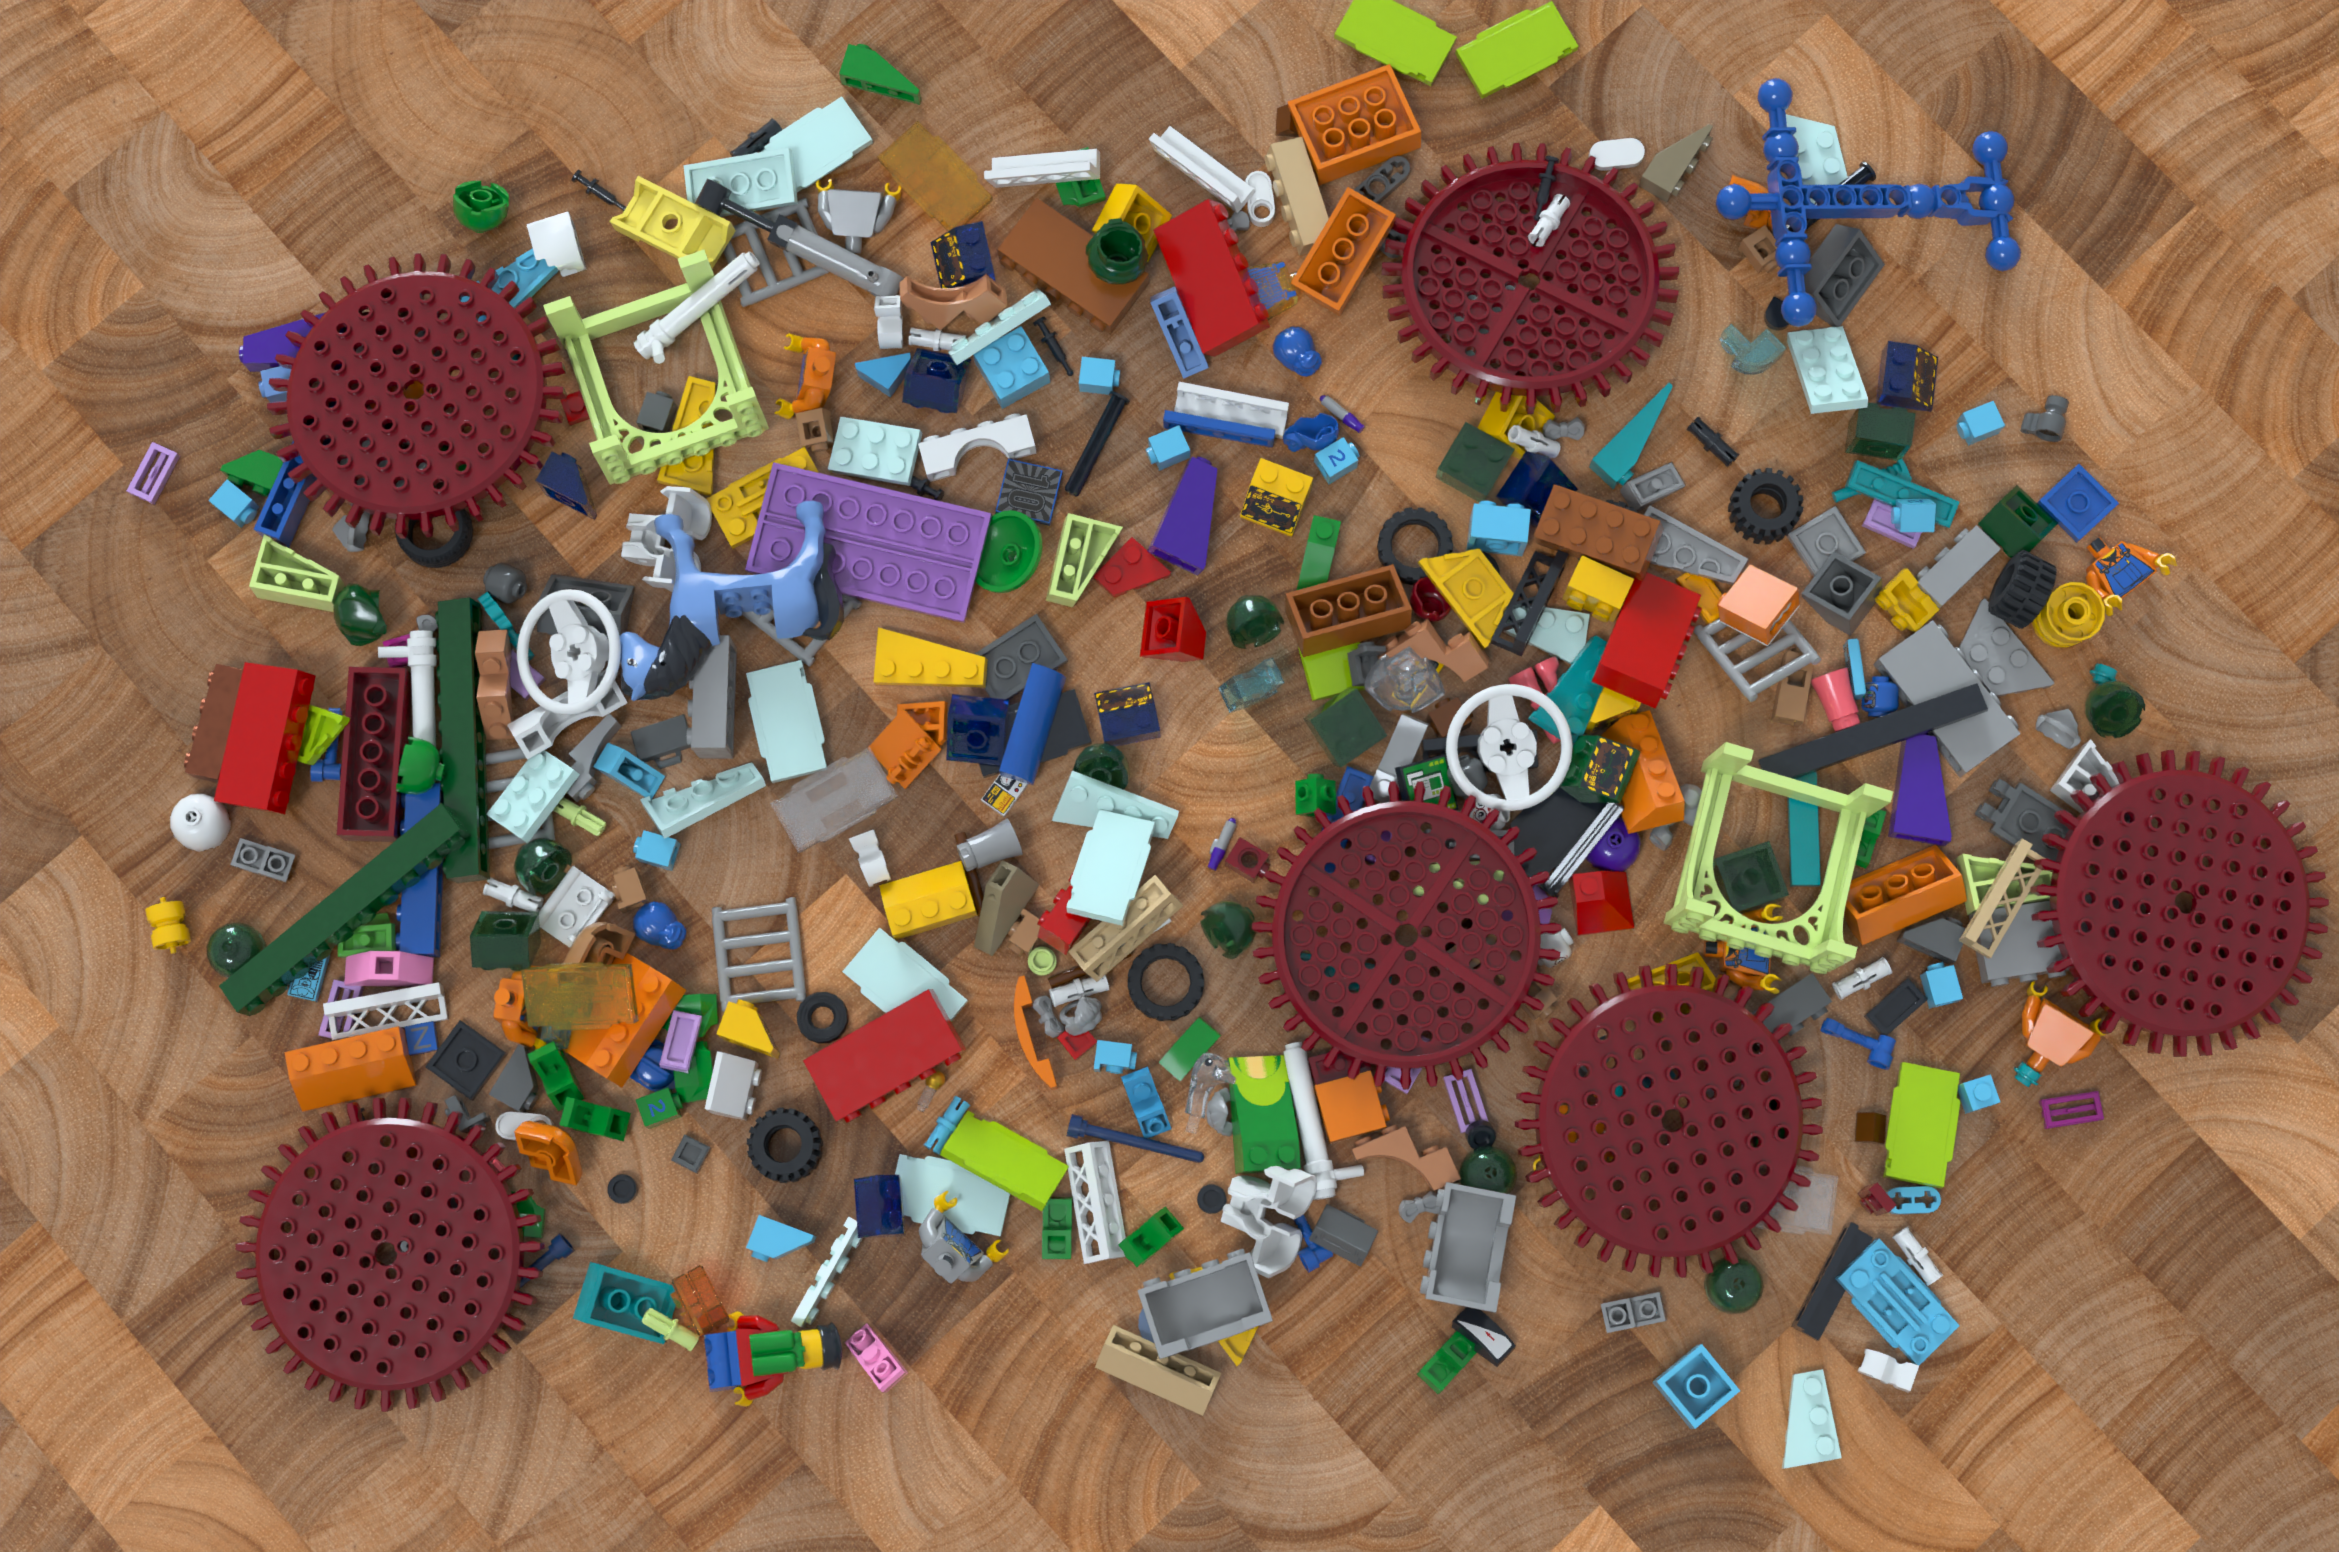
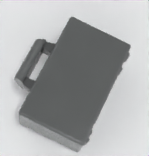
M682 714L631 731L638 759L644 763L654 760L659 769L681 763V751L691 748V745H687L688 724L685 715ZM676 753L675 757L663 761L659 759L660 757Z
M1326 1204L1309 1240L1361 1267L1378 1234V1230L1365 1224L1363 1219L1343 1209L1340 1211Z

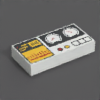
M999 774L981 801L1005 818L1029 784L1006 778Z

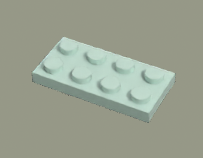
M790 148L683 165L687 200L694 204L707 179L717 182L732 191L729 200L753 212L798 204L793 155ZM723 210L720 214V217L730 216L734 214L726 210Z
M1843 326L1788 332L1787 343L1811 414L1867 408L1868 397Z

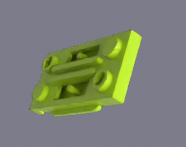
M1353 0L1334 34L1335 39L1355 48L1358 52L1384 65L1390 64L1392 69L1404 75H1409L1429 86H1432L1457 39L1456 36L1436 27L1435 21L1393 0Z
M1550 1L1533 11L1526 9L1477 34L1476 40L1456 49L1455 54L1479 96L1483 99L1556 64L1558 60L1576 52L1578 44L1555 5Z
M1906 1062L1900 1064L1897 1087L1893 1089L1885 1143L1887 1156L1883 1177L1936 1188L1944 1187L1947 1162H1950L1953 1158L1960 1109V1100L1957 1098L1960 1073Z
M967 1111L942 1148L940 1155L1038 1210L1043 1211L1065 1176L1069 1166L1048 1155L1046 1149L995 1121L988 1122L984 1119L980 1121L974 1117V1113Z

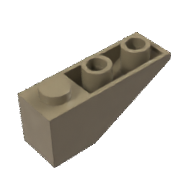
M1709 124L1657 153L1642 175L1639 187L1665 202H1668L1672 195L1677 197L1685 184L1682 181L1685 173L1687 172L1691 175L1699 162L1696 159L1699 151L1705 152L1712 142L1713 137L1709 135L1713 126Z
M1003 860L986 884L974 943L975 948L990 956H993L1001 946L1003 939L1018 920L1021 911L1025 908L1028 901L1032 899L1034 892L1040 885L1018 867Z

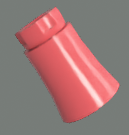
M1848 667L1811 680V684L1822 703L1828 721L1831 722L1835 732L1860 724L1857 714L1859 710L1851 688Z

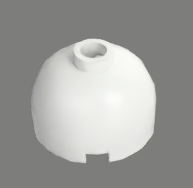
M191 794L181 799L173 808L170 816V828L175 838L183 846L199 852L219 846L227 838L231 827V820H229L226 806L223 803L215 802L214 797L206 794Z

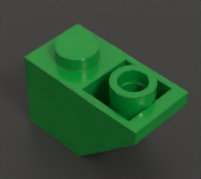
M257 450L222 465L220 471L235 486L242 488L246 484L253 487V492L268 497L283 462L278 456Z

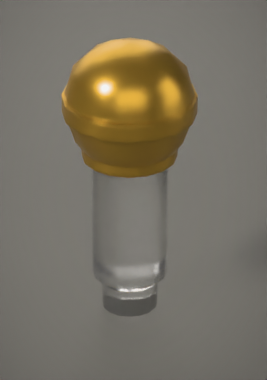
M936 1070V1074L925 1079L926 1086L916 1108L923 1113L928 1108L936 1090L945 1083V1076L940 1070Z

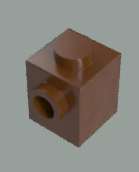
M1449 697L1441 700L1434 705L1436 709L1428 713L1427 721L1437 738L1447 737L1455 714L1465 703H1461L1458 697L1450 700ZM1472 712L1463 723L1460 732L1471 726Z

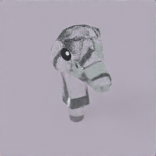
M1205 1052L1194 1064L1184 1112L1190 1114L1185 1129L1186 1132L1196 1134L1200 1119H1206L1208 1099L1215 1086L1222 1083H1236L1237 1078L1233 1076L1229 1062L1217 1054Z

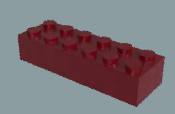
M349 667L345 716L349 717L350 720L344 727L336 833L344 841L394 842L401 836L400 822L403 820L404 809L401 805L402 793L396 792V784L401 783L402 776H398L405 745L409 744L412 701L411 673L406 668Z

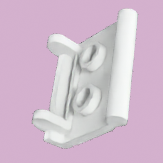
M572 866L532 922L571 948L577 935L585 927L600 919L607 907L612 904L615 895Z

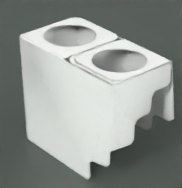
M569 212L527 224L536 260L545 259L547 266H556L563 277L586 270L575 225Z

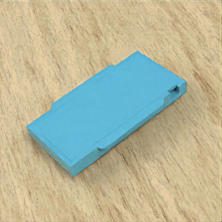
M1876 1238L1835 1278L1851 1295V1303L1893 1348H1899L1913 1364L1920 1365L1960 1326L1941 1306V1301L1901 1257L1895 1256L1880 1238Z

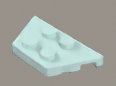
M1786 114L1787 127H1796V133L1793 136L1797 139L1799 145L1797 157H1799L1798 164L1801 169L1802 184L1838 185L1848 176L1835 126ZM1810 198V201L1814 204L1815 200Z

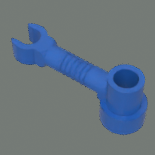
M329 708V711L343 715L341 708ZM339 735L326 749L325 759H318L314 765H311L310 777L312 782L341 779L342 763H336Z
M1826 1018V1021H1823L1821 1032L1837 1038L1841 1037L1845 1040H1850V1042L1870 1049L1867 1062L1874 1067L1889 1070L1893 1060L1891 1054L1896 1043L1895 1039L1886 1035H1879L1878 1040L1853 1031L1836 1020Z
M1303 1214L1293 1220L1298 1225L1297 1227L1301 1230L1303 1238L1308 1247L1300 1250L1298 1255L1309 1273L1319 1268L1320 1263L1333 1257V1253L1309 1240L1313 1231Z

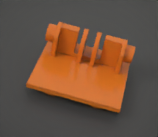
M905 709L901 710L867 748L887 769V780L892 784L899 782L904 789L915 780L942 750Z

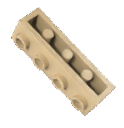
M1298 137L1271 144L1267 155H1265V164L1267 170L1273 173L1274 192L1277 197L1280 196L1283 204L1281 206V213L1284 221L1289 223L1291 229L1289 232L1290 242L1293 247H1297L1300 256L1309 253L1329 218L1303 138Z
M1113 1325L1095 1366L1097 1369L1202 1416L1221 1375L1220 1372L1180 1354L1159 1359L1155 1343Z

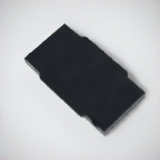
M1075 689L1061 694L1040 763L1065 756L1069 751L1092 744ZM1020 702L991 711L990 716L977 721L980 723L974 724V721L966 723L983 778L1000 774L999 769Z
M1558 787L1551 796L1541 803L1523 809L1511 822L1510 828L1517 826L1520 829L1517 839L1514 840L1515 857L1529 848L1534 847L1537 851V855L1533 860L1522 865L1527 877H1532L1544 871L1550 873L1554 867L1556 868L1607 803L1580 802Z

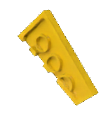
M688 376L672 432L691 425L708 410L717 392L715 382ZM710 422L706 423L702 429L713 426V424ZM711 449L702 456L694 455L685 458L676 465L662 466L657 478L658 483L672 487L691 488L697 493L712 496L714 449Z
M878 627L873 682L876 685L986 688L988 659Z

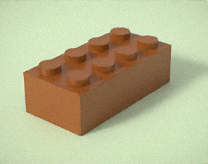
M1554 484L1533 537L1538 545L1556 551L1561 550L1579 559L1581 556H1585L1624 575L1643 581L1664 528L1660 520Z
M1394 564L1285 593V613L1303 657L1402 631L1411 625L1412 608Z

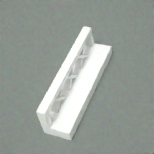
M1171 126L1168 127L1161 137L1153 133L1149 138L1155 152L1236 213L1243 208L1255 193L1251 186Z
M1089 149L992 158V170L984 171V179L995 188L1100 179V151Z
M1179 382L1174 412L1275 429V438L1283 439L1289 403Z
M439 982L323 1004L324 1014L329 1018L332 1041L397 1026L405 1028V1026L425 1022L449 1020L444 988ZM438 999L441 1014L427 1016L420 1011L426 1001ZM420 1002L417 1007L411 1005V1003ZM401 1005H407L414 1010L406 1021L399 1022L391 1016L397 1007ZM390 1007H391V1009L388 1011V1013H386L385 1011L382 1010V1009H384V1008H390ZM378 1010L385 1015L378 1026L370 1027L363 1022L369 1011ZM362 1013L359 1018L352 1014ZM418 1013L423 1016L422 1018L414 1019ZM348 1015L356 1020L350 1031L338 1033L336 1017ZM389 1019H391L392 1021L395 1022V1023L386 1024V1022H387ZM360 1024L366 1027L356 1030Z
M1109 1141L1088 1142L1065 1148L1084 1264L1125 1257L1123 1250L1118 1246L1126 1236ZM1081 1151L1084 1159L1082 1168L1077 1165L1075 1154ZM1084 1181L1088 1184L1089 1188L1087 1197L1082 1194L1081 1189ZM1088 1210L1093 1213L1094 1221L1092 1226L1087 1223L1086 1215ZM1093 1239L1098 1242L1100 1255L1093 1256L1091 1247Z

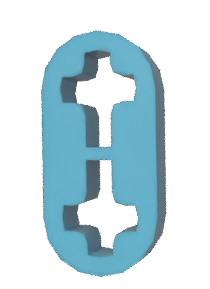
M1897 1187L1886 1192L1890 1198H1894L1895 1193H1898L1899 1198H1909V1203L1901 1204L1899 1209H1896L1895 1206L1889 1212L1891 1214H1926L1934 1212L1941 1204L1940 1194L1933 1187ZM1924 1192H1927L1928 1197H1933L1934 1200L1933 1203L1928 1205V1208H1926L1925 1203H1915V1198L1924 1196Z

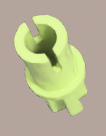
M564 796L553 809V812L570 820L571 825H578L596 836H600L605 830L606 822L588 812L584 805L578 806L564 798Z
M649 1308L642 1318L643 1324L664 1335L663 1338L665 1340L671 1339L687 1348L688 1351H691L699 1340V1334L679 1324L678 1319L672 1320L653 1308Z

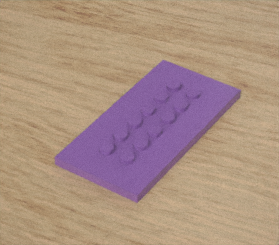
M773 462L745 568L746 572L757 575L781 570L791 564L800 552L805 539V527L796 518V507L804 501H817L824 507L823 524L826 530L824 542L833 545L836 551L832 571L842 595L965 623L992 518L991 513Z

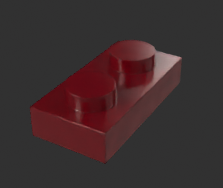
M1341 1052L1337 1057L1336 1063L1330 1068L1323 1065L1325 1056L1328 1053L1308 1058L1315 1085L1348 1077V1069L1353 1062V1057ZM1363 1062L1360 1073L1370 1070L1372 1072L1371 1065Z
M1878 1182L1864 1187L1857 1193L1861 1197L1859 1201L1861 1206L1870 1215L1872 1213L1876 1216L1886 1214L1897 1206Z

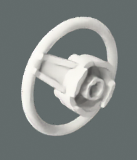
M567 589L547 595L532 608L519 634L517 663L522 682L535 702L556 714L574 715L582 713L597 705L606 696L615 681L621 659L620 636L613 616L600 600L584 591ZM574 601L589 606L597 613L605 626L608 639L604 633H600L594 626L588 625ZM547 609H550L558 634L552 635L549 641L551 660L556 676L568 681V704L559 703L547 697L536 685L529 667L528 649L530 637L538 619ZM608 661L606 673L595 690L597 679L603 675L601 671L605 666V662Z
M1497 685L1476 693L1457 711L1447 734V762L1458 786L1466 795L1475 796L1477 803L1501 811L1527 809L1547 799L1563 782L1572 759L1573 744L1571 731L1559 707L1541 692L1522 685ZM1512 696L1529 699L1545 709L1554 720L1561 740V755L1555 773L1548 783L1531 795H1529L1528 767L1534 763L1537 742L1527 724L1519 721ZM1488 701L1487 727L1482 731L1478 739L1477 752L1481 762L1490 771L1496 773L1505 799L1495 798L1478 790L1465 776L1458 758V737L1463 723L1475 708ZM1508 739L1509 743L1514 744V750H1511L1509 755L1505 751H1500V745L1504 744L1503 740Z

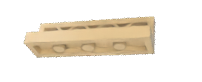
M2023 838L2015 843L1959 939L1960 942L1988 959L1994 954L2029 894L2031 887H2033L2042 871L2036 867L2032 873L2022 875L2020 866L2026 856L2034 861L2046 859L2032 851L2030 848L2033 844ZM2030 877L2025 885L2024 878ZM2018 880L2021 888L2019 897L2008 899L2006 889L2011 881ZM2015 902V904L2013 905V907H2012V909H2011L2009 903ZM2004 904L2007 917L2005 921L1994 924L1991 915L1997 906ZM2001 926L1998 933H1996L1995 927ZM1986 929H1990L1993 939L1988 949L1976 942L1981 932Z
M1154 875L1137 890L1135 899L1130 902L1123 926L1102 921L1068 952L1083 971L1098 982L1182 908L1183 904Z

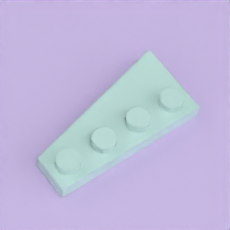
M1035 289L1013 306L1003 310L992 321L985 322L977 327L975 333L968 338L962 337L951 345L952 349L948 351L950 357L957 365L1051 305L1043 292Z
M751 762L717 773L716 779L710 781L699 779L691 782L692 787L677 792L675 788L663 791L664 796L651 800L650 796L640 799L665 839L765 787L766 784L759 771Z
M1072 771L1053 814L1052 821L1094 827L1100 809L1155 822L1152 837L1168 839L1179 811Z
M850 1217L847 1218L844 1224L848 1228L846 1234H841L839 1238H836L830 1252L833 1256L830 1261L827 1259L821 1265L815 1277L817 1283L815 1286L811 1285L791 1319V1322L804 1328L807 1323L811 1325L820 1311L816 1308L821 1298H828L835 1286L831 1281L837 1272L841 1274L850 1260V1258L846 1257L852 1246L854 1248L859 1246L865 1235L862 1232L864 1225Z

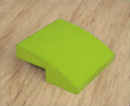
M1360 642L1303 657L1299 649L1312 701L1338 697L1343 693L1367 690L1371 687L1352 685L1347 653L1358 649Z

